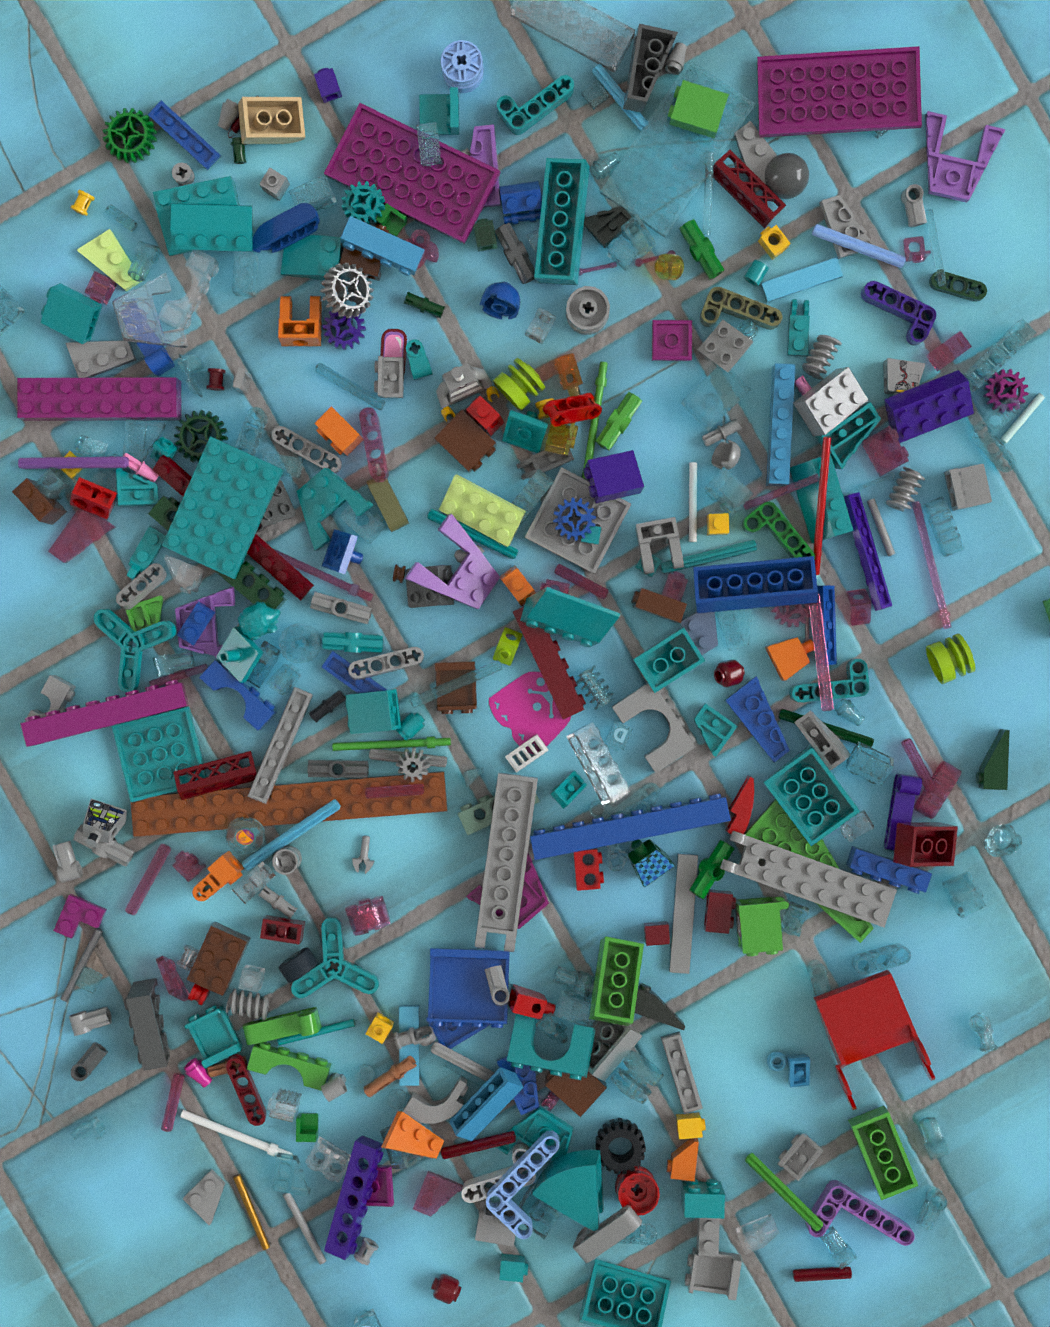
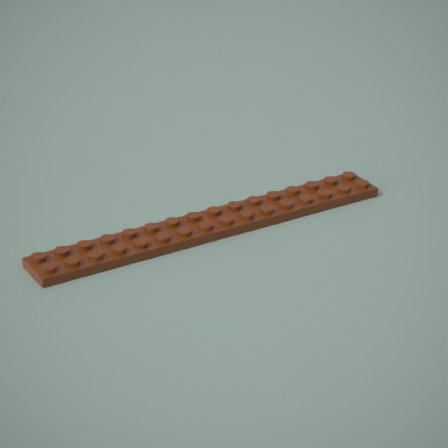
M430 772L427 775H422V780L415 777L414 782H411V777L409 776L404 780V775L275 785L267 804L248 797L251 787L222 789L181 800L178 793L163 794L131 802L133 837L223 830L230 827L235 829L296 824L333 799H336L341 807L323 821L448 811L445 772Z

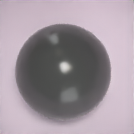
M779 154L766 167V185L781 199L794 198L806 188L809 182V168L806 162L797 154Z

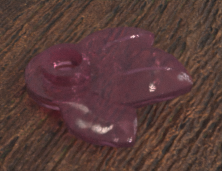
M423 229L415 230L411 238L405 240L425 249L417 269L423 266L426 259L432 262L438 261V247L430 241V235L427 231ZM418 236H423V243L417 242Z

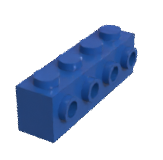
M854 846L851 847L846 865L852 868L851 872L862 875L865 872L871 874L870 878L881 881L883 878L889 880L888 884L899 888L901 885L908 887V891L917 894L920 891H927L932 873L927 870L894 863L893 859Z

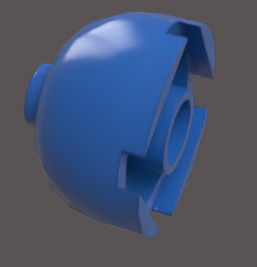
M496 282L485 289L481 297L480 306H483L482 310L486 314L494 318L502 319V316H509L508 319H513L518 315L521 301L518 291L510 283Z

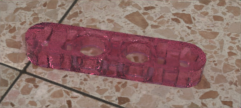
M366 407L360 412L359 418L369 473L374 481L384 482L389 476L379 417L373 408ZM367 414H371L373 416L371 417V423L373 426H369V423L366 419ZM371 431L378 433L377 438L374 440L367 439V435ZM378 449L381 451V455L376 459L371 458V452ZM376 464H379L381 470L384 471L381 472V476L374 474L378 471Z

